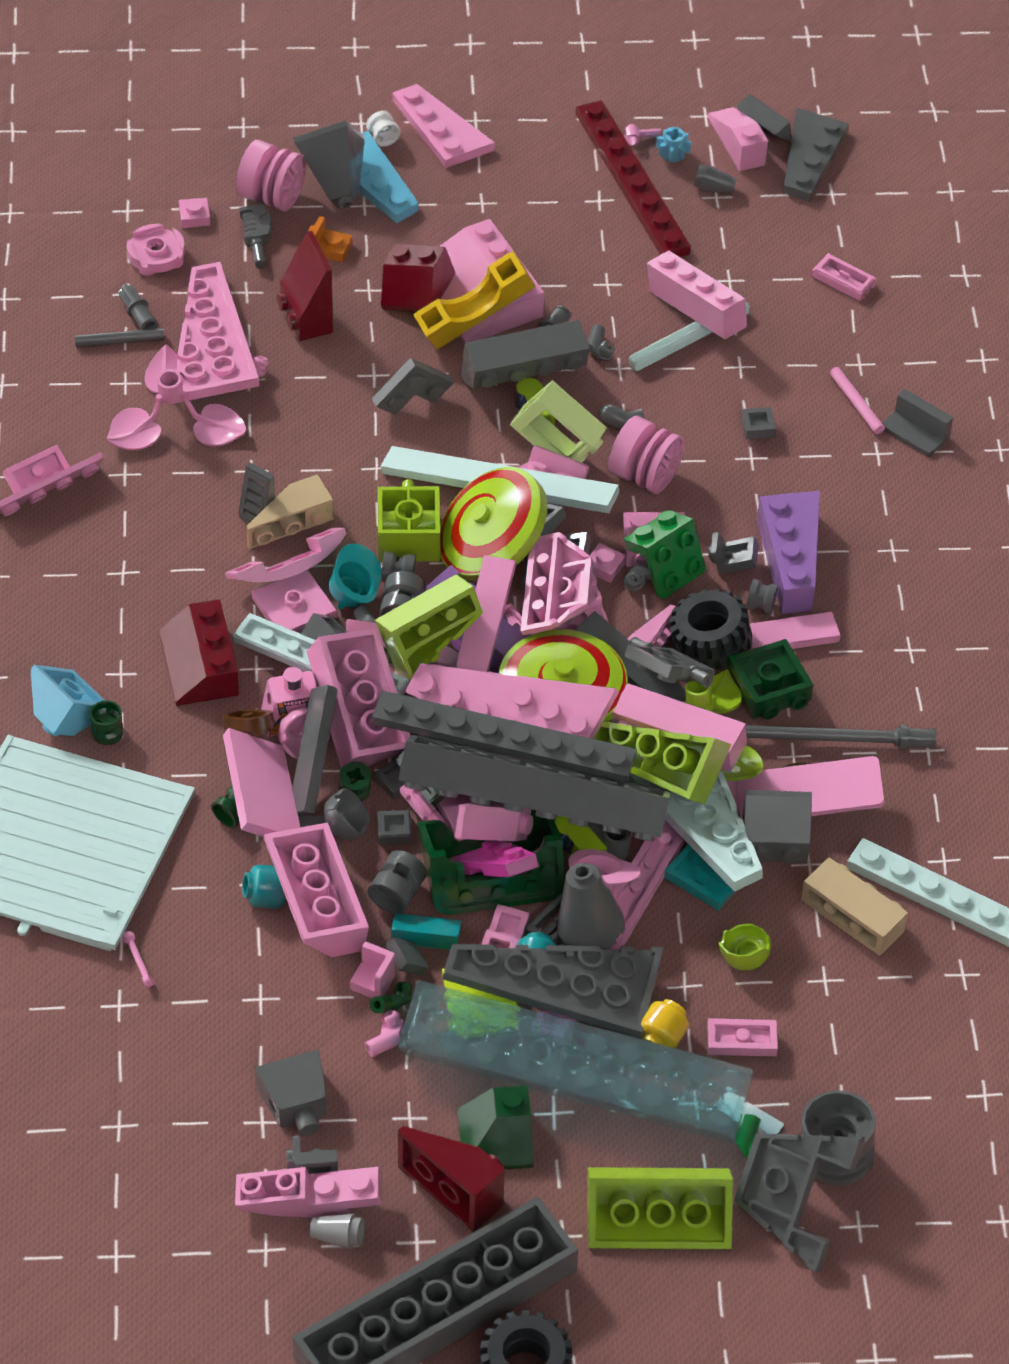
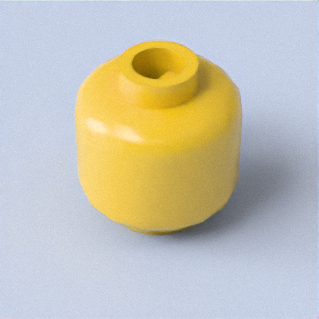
M667 999L652 1003L641 1022L644 1028L641 1035L643 1038L642 1043L654 1052L674 1050L689 1026L686 1017L687 1013L684 1008L678 1003Z

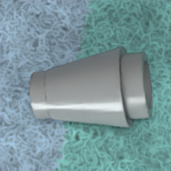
M355 1213L313 1217L311 1220L310 1237L312 1239H318L350 1250L354 1246L361 1247L364 1240L365 1221L364 1218H358Z

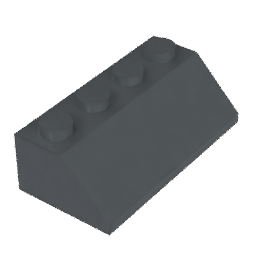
M580 320L466 342L461 378L474 389L478 387L488 388L507 381L517 382L536 375L546 376L565 369L575 370L587 365L590 348Z

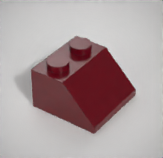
M395 244L383 263L382 309L418 312L436 299H441L456 274L446 247Z

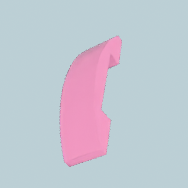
M345 528L328 529L306 539L310 551L265 569L263 562L252 561L225 572L226 578L236 581L270 582L295 576L325 559L341 543L347 533Z

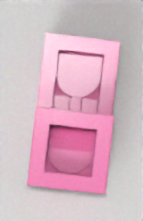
M497 904L490 928L486 930L482 944H491L496 948H515L518 940L524 937L525 927L530 920V913Z

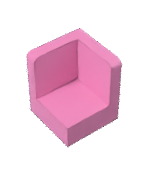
M365 942L362 946V962L350 980V990L370 998L385 995L395 977V953Z

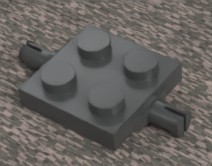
M633 637L629 641L625 652V657L636 662L635 667L647 672L658 673L657 678L665 682L675 683L676 679H679L684 683H688L693 680L704 687H708L713 681L714 669L672 648L657 647L650 642H644L638 637Z

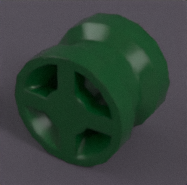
M361 762L347 763L340 770L338 790L343 788L349 789L362 802L369 796L371 790L372 775L370 769Z

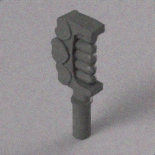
M264 204L240 207V218H243V226L245 228V245H251L255 267L262 269L266 266L264 243L270 242L271 232L273 231L271 214L268 213Z

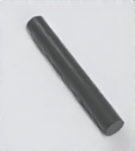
M164 329L75 335L76 347L164 340Z

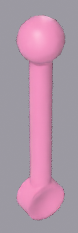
M132 931L124 932L122 940L129 945L142 974V980L146 987L150 988L155 983L149 975L134 942L135 934Z

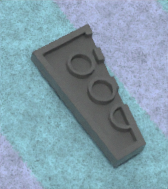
M797 108L783 194L810 202L848 132L849 123Z

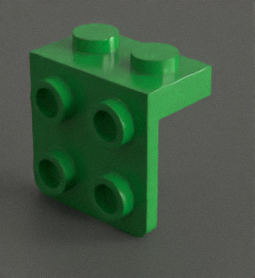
M671 510L661 512L657 518L646 525L636 528L632 534L623 539L626 550L646 557L655 593L662 599L679 590L705 571L706 567L694 520L688 516Z

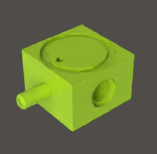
M407 479L402 482V487H378L379 562H383L385 551L395 552L397 557L415 554L416 561H440L439 486H414V482Z

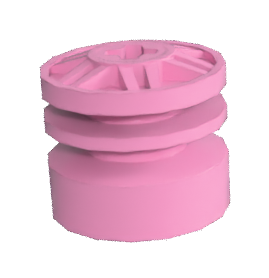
M255 140L246 149L241 159L236 178V191L239 196L255 202L263 200L267 206H275L278 210L287 211L293 206L302 189L306 173V161L302 154L292 153L287 149L279 151L276 145Z
M633 416L626 422L616 437L608 459V470L611 474L626 481L635 479L638 487L647 488V491L659 494L671 482L679 467L684 452V438L678 434H671L669 430L663 428L657 432L655 423L640 416Z

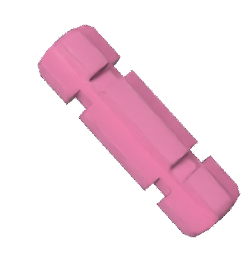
M405 785L400 788V794L423 821L441 820L448 825L436 808L427 801L419 790L406 788Z

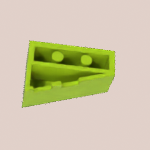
M456 574L377 618L375 621L396 673L409 679L410 683L420 663H435L440 657L439 652L451 640L456 641L483 614V610L474 587Z

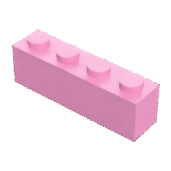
M670 251L647 262L649 291L723 339H727L747 327L745 298Z
M631 684L626 685L620 695L616 708L612 712V723L716 738L730 743L731 747L721 769L729 772L733 769L747 744L746 723Z

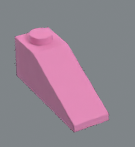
M734 107L708 113V119L739 172L765 166L768 140L756 121Z
M490 801V805L478 803L461 804L458 810L455 838L495 841L527 840V835L531 833L533 827V816L530 815L531 809L523 808L522 812H514L504 809V803Z

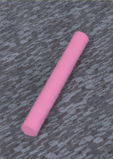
M834 367L830 371V376L876 435L882 433L885 426L839 367Z

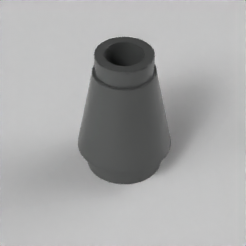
M708 163L707 166L700 164L693 186L699 187V191L733 194L737 178Z

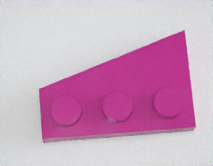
M487 840L482 843V848L449 858L454 862L463 863L465 875L483 872L484 876L511 877L539 867L536 854L506 841Z

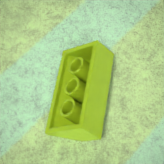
M588 1167V1248L732 1249L733 1178L730 1169Z

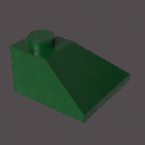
M528 1085L493 1087L457 1108L460 1142L480 1147L488 1155L496 1156L502 1162L505 1170L533 1168L532 1120Z

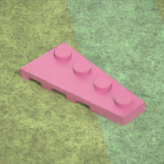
M418 84L393 92V102L444 168L494 151L495 142Z

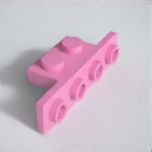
M54 445L4 469L2 474L14 494L0 500V514L3 513L4 517L9 516L20 509L19 505L30 501L31 504L36 503L47 496L46 492L54 488L60 491L73 483V479L81 475L84 478L92 476L100 470L99 466L104 459L102 453L100 452L70 467L58 445Z

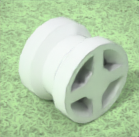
M387 111L374 113L366 123L368 132L373 135V139L381 147L390 146L400 136L401 130L399 126L393 122L392 116Z

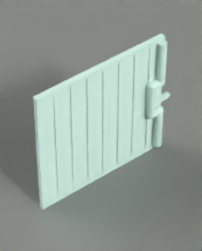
M7 735L0 747V916L21 921L17 929L20 936H25L30 927L34 925L38 926L45 933L106 951L116 950L195 794V788Z

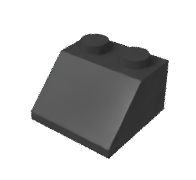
M745 790L742 820L747 837L752 842L760 863H807L811 837L812 792Z

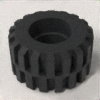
M714 588L713 591L702 589L700 593L695 594L693 592L688 594V599H681L678 602V607H674L671 612L672 617H670L669 623L675 650L714 670L721 669L725 671L729 669V656L748 651L752 647L753 637L746 605L742 603V599L739 596L733 597V592L728 590L723 593L721 589Z
M521 1310V1315L516 1316L513 1311L506 1314L505 1321L498 1318L493 1322V1329L488 1328L486 1330L484 1341L481 1342L480 1364H508L506 1360L518 1353L535 1354L546 1364H572L573 1347L571 1340H567V1331L564 1327L558 1329V1321L554 1318L547 1321L545 1320L544 1313L537 1311L536 1316L529 1315L530 1310Z

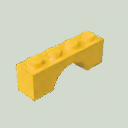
M512 250L488 266L485 278L472 291L455 299H436L413 315L425 336L438 350L535 288L536 285L523 263Z

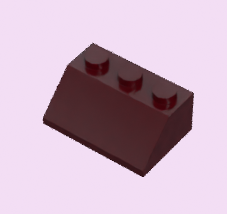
M220 599L188 604L159 629L176 706L238 696V670Z

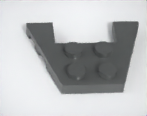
M756 1133L734 1201L766 1230L774 1233L790 1252H795L806 1262L805 1265L810 1270L820 1272L831 1241L800 1228L799 1224L821 1158L848 1170H855L865 1139L861 1137Z

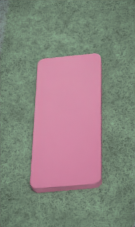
M875 756L763 770L761 774L753 778L737 781L740 818H742L745 790L812 792L811 816L880 808L884 805L879 759Z

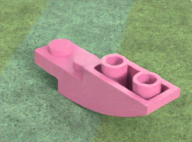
M306 1167L237 1174L235 1207L242 1211L283 1217H323L350 1214V1208L381 1205L382 1173L379 1167L309 1174Z

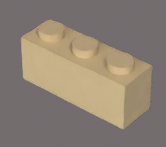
M830 857L804 881L801 901L880 956L904 933L908 912L899 903L889 900L878 892L872 884L862 881L852 874L845 865L838 864Z

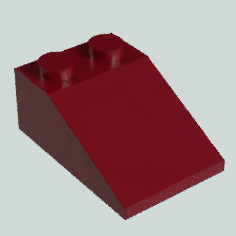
M313 231L306 232L280 280V294H277L279 308L281 311L286 312L288 327L290 331L295 330L299 341L333 333L332 269Z
M402 1126L398 1130V1168L470 1230L475 1232L503 1206L505 1169L502 1162L496 1156L488 1155L480 1147Z

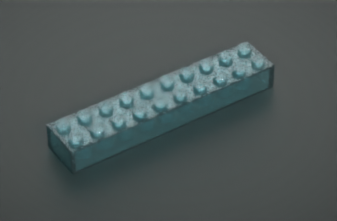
M417 980L398 1044L399 1049L404 1055L519 1086L528 1085L530 1089L736 1144L754 1079L753 1069L420 980Z

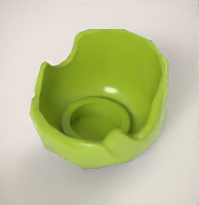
M751 923L740 924L723 932L719 948L722 957L729 966L740 971L754 970L761 967L769 957L771 940L763 928Z

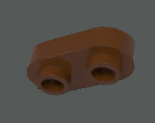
M242 709L222 716L225 730L231 728L243 733L250 732L252 736L267 734L270 732V727L275 725L271 710Z

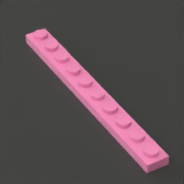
M666 820L664 821L661 838L654 836L653 841L645 840L631 863L639 867L641 871L639 878L632 882L619 884L616 895H614L624 915L625 930L616 939V944L608 950H620L621 946L626 944L664 879L665 869L674 861L685 843V840ZM544 1010L533 1028V1036L564 1049L580 1021Z

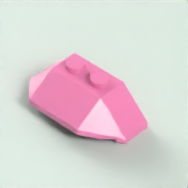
M560 532L540 536L529 552L520 630L522 635L565 627L589 608L593 559L576 544L567 540Z

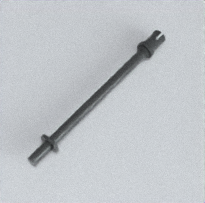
M746 725L747 738L893 743L899 750H906L907 747L931 749L936 747L935 728H907V725H900L894 731Z

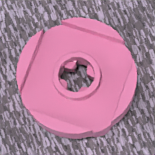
M161 224L142 226L133 232V238L127 241L128 259L134 267L139 269L142 275L150 276L154 273L166 272L183 265L185 242L181 233L174 228L170 231L164 229V225ZM152 247H157L160 250H152Z

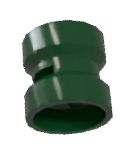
M102 700L91 707L90 722L94 741L102 745H112L120 741L124 735L120 706L116 702Z
M232 785L227 788L225 797H218L211 805V810L215 817L222 824L230 828H234L240 823Z

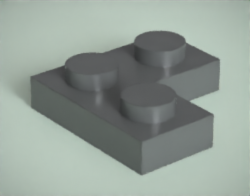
M410 357L371 399L376 407L396 415L414 395L435 403L454 382L450 375Z

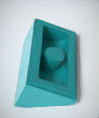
M395 913L391 928V939L394 937L415 942L419 947L450 950L452 944H459L462 920Z

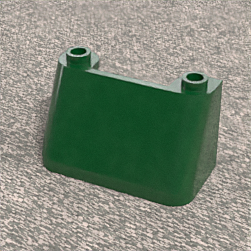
M531 809L530 815L533 816V827L531 833L527 835V840L506 841L536 854L539 865L537 868L511 877L484 876L483 872L465 875L463 863L454 862L449 858L482 848V843L487 840L465 839L460 842L457 840L453 841L450 827L441 820L417 822L418 837L424 864L427 869L431 897L438 912L444 915H454L496 909L497 904L510 907L556 899L563 893L565 874L563 841L554 819L538 817L535 815L536 810Z

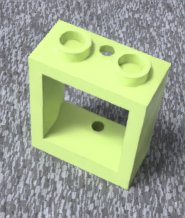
M553 380L521 408L510 424L532 445H539L581 463L589 453L592 455L599 449L604 442L601 436L607 429L605 425ZM544 410L548 411L581 441L577 444L572 442L542 416L541 413Z

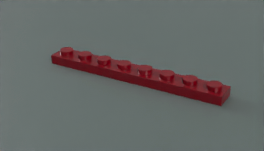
M599 100L576 106L577 118L659 254L670 251L678 257L689 255L691 245L603 101Z

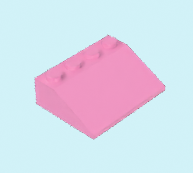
M490 219L463 228L440 246L446 247L456 272L441 299H455L472 291L485 278L488 266L513 250ZM528 270L527 272L536 287L460 335L459 337L464 344L490 337L543 317L544 291Z

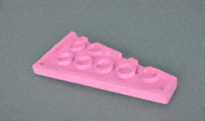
M220 262L196 266L191 269L188 301L185 306V319L182 324L178 362L175 369L181 375L182 387L187 392L189 400L260 386L259 377Z
M420 663L405 690L408 695L414 698L591 739L595 737L619 693L615 688Z

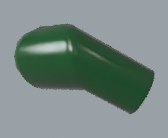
M396 982L394 984V994L376 996L371 999V1010L374 1013H385L386 1011L395 1010L409 1004L414 994H411L412 984L410 982Z

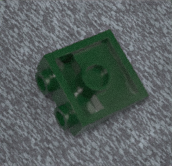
M787 639L728 657V666L741 687L742 700L753 719L762 716L764 719L769 720L776 717L780 710L790 707L793 710H801L811 701L813 683Z

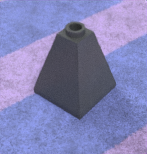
M345 120L294 137L295 145L303 155V158L329 200L337 208L352 206L354 204L353 201L357 200L359 195L365 144L364 135Z

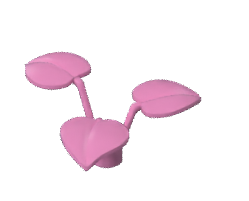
M164 345L150 361L144 377L147 389L157 394L152 415L149 416L141 408L122 410L114 417L107 440L113 446L124 450L136 451L152 446L161 435V427L154 422L158 417L161 402L175 404L180 399L184 401L192 417L197 420L193 427L194 436L200 443L206 446L219 447L226 445L243 436L246 432V426L236 412L221 404H208L203 408L201 415H199L190 402L187 392L183 390L180 373L175 370L177 368L178 354L168 345Z

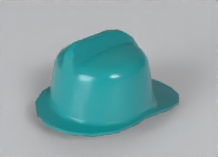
M357 543L348 544L342 547L337 556L333 574L329 581V591L338 602L337 608L340 610L344 607L355 608L362 604H368L374 601L377 595L382 568L376 555L366 546Z

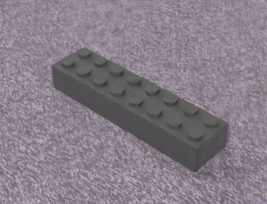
M413 734L406 741L398 778L399 781L406 782L405 787L409 789L424 791L425 787L438 789L437 794L451 798H457L458 794L471 796V802L482 805H490V801L504 803V809L514 812H522L523 808L536 810V816L546 819H555L556 815L569 817L568 822L574 825L587 827L588 823L592 822L601 824V830L620 834L621 829L633 831L635 838L653 841L654 836L661 838L671 791L629 781L628 783Z
M537 1196L292 1336L293 1358L297 1364H418L576 1272L579 1249Z

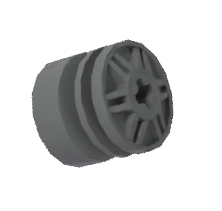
M834 1090L819 1094L811 1099L804 1108L801 1121V1135L861 1137L865 1139L855 1170H848L821 1158L815 1176L816 1180L836 1186L853 1184L864 1178L872 1168L875 1155L876 1117L873 1108L864 1098L852 1092Z

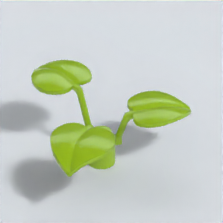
M728 669L714 675L713 681L708 687H704L693 680L689 681L685 686L686 701L684 703L714 713L723 714L731 712L742 703V693L733 681ZM745 746L731 772L723 769L720 771L723 772L726 781L745 780L763 772V762L754 749Z

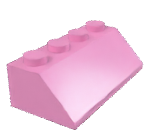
M378 628L318 637L306 652L317 687L330 685L338 690L330 732L341 768L350 762H361L366 766H371L401 754L405 749L410 733L375 725L372 719L381 691L397 694Z
M323 823L264 834V841L303 943L330 957L362 952V946L366 942L369 926L329 824Z

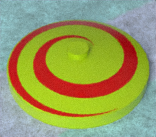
M515 467L497 468L482 474L470 482L452 501L440 526V556L447 567L452 565L459 571L458 576L462 579L478 581L484 555L515 560L516 565L520 563L536 544L545 525L548 505L542 485L528 472Z
M548 630L522 639L506 653L499 669V674L615 688L619 693L603 720L605 722L612 720V712L616 708L620 695L628 683L625 665L612 647L592 635L574 630Z

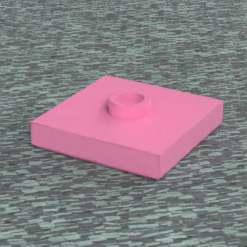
M308 570L251 591L253 601L266 620L297 633L302 632L313 613L330 615L336 618V609Z

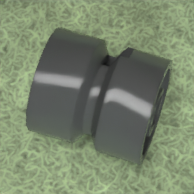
M398 571L390 574L385 582L379 617L424 593L426 584L423 579L417 574L407 571Z
M399 850L393 851L381 867V872H378L368 887V895L373 903L382 910L392 914H401L405 911L414 897V893L417 892L427 877V869L412 854Z

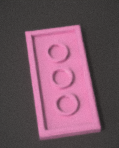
M228 728L223 734L241 830L264 837V834L301 828L285 751L282 745Z

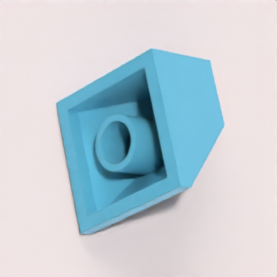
M33 665L31 668L34 716L43 723L42 728L47 733L56 737L59 735L75 736L91 725L90 709L95 703L104 699L83 678L71 669Z

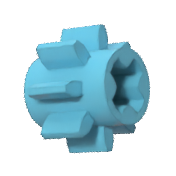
M678 127L664 129L663 137L657 136L656 141L659 156H663L669 162L684 160L685 153L691 152V141L688 140L689 134Z

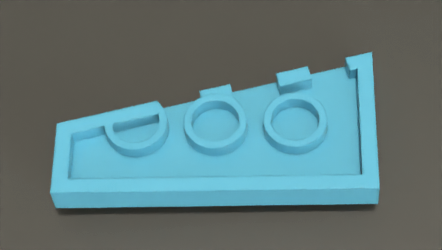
M365 131L362 133L365 138L359 193L395 223H399L418 212L419 203L370 133Z

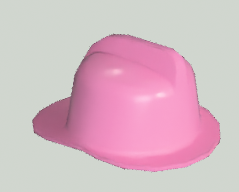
M597 849L577 851L568 860L570 868L579 863H590L596 866L613 896L616 895L619 884L632 882L639 878L641 874L639 867L621 860L606 851Z

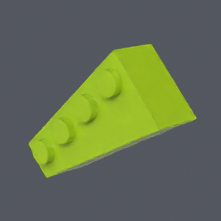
M605 721L602 722L593 738L635 748L636 758L631 771L632 774L689 800L705 805L731 747L730 743L716 738L634 727Z

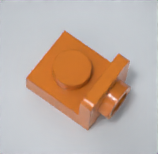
M319 216L315 225L309 227L308 232L313 231L326 259L343 263L353 244V235L326 229L325 217Z

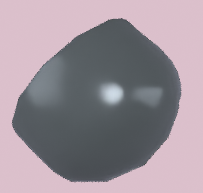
M343 788L332 795L325 803V823L329 824L334 835L342 840H356L366 833L364 829L370 824V817L359 797L351 790Z

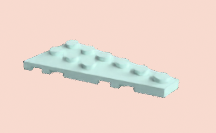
M719 772L706 805L689 800L671 791L665 820L734 891L763 878L762 866L752 842L747 837L743 820L737 813L736 803L723 772ZM630 774L629 782L665 789L635 774Z

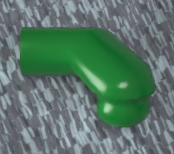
M752 1114L744 1115L736 1140V1145L746 1160L761 1123V1119Z

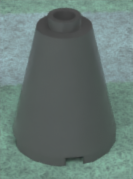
M590 863L576 864L566 874L557 924L559 936L566 946H599L601 949H609L616 944V939L625 930L623 912L599 869Z

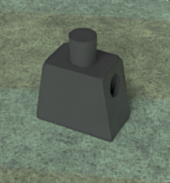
M319 1050L256 1066V1088L278 1126L284 1128L296 1124L301 1136L315 1134L320 1128L317 1118L324 1117L327 1114V1098Z

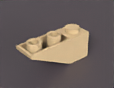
M318 474L289 484L246 526L247 546L249 549L266 545L277 539L294 535L305 529L333 520V499Z

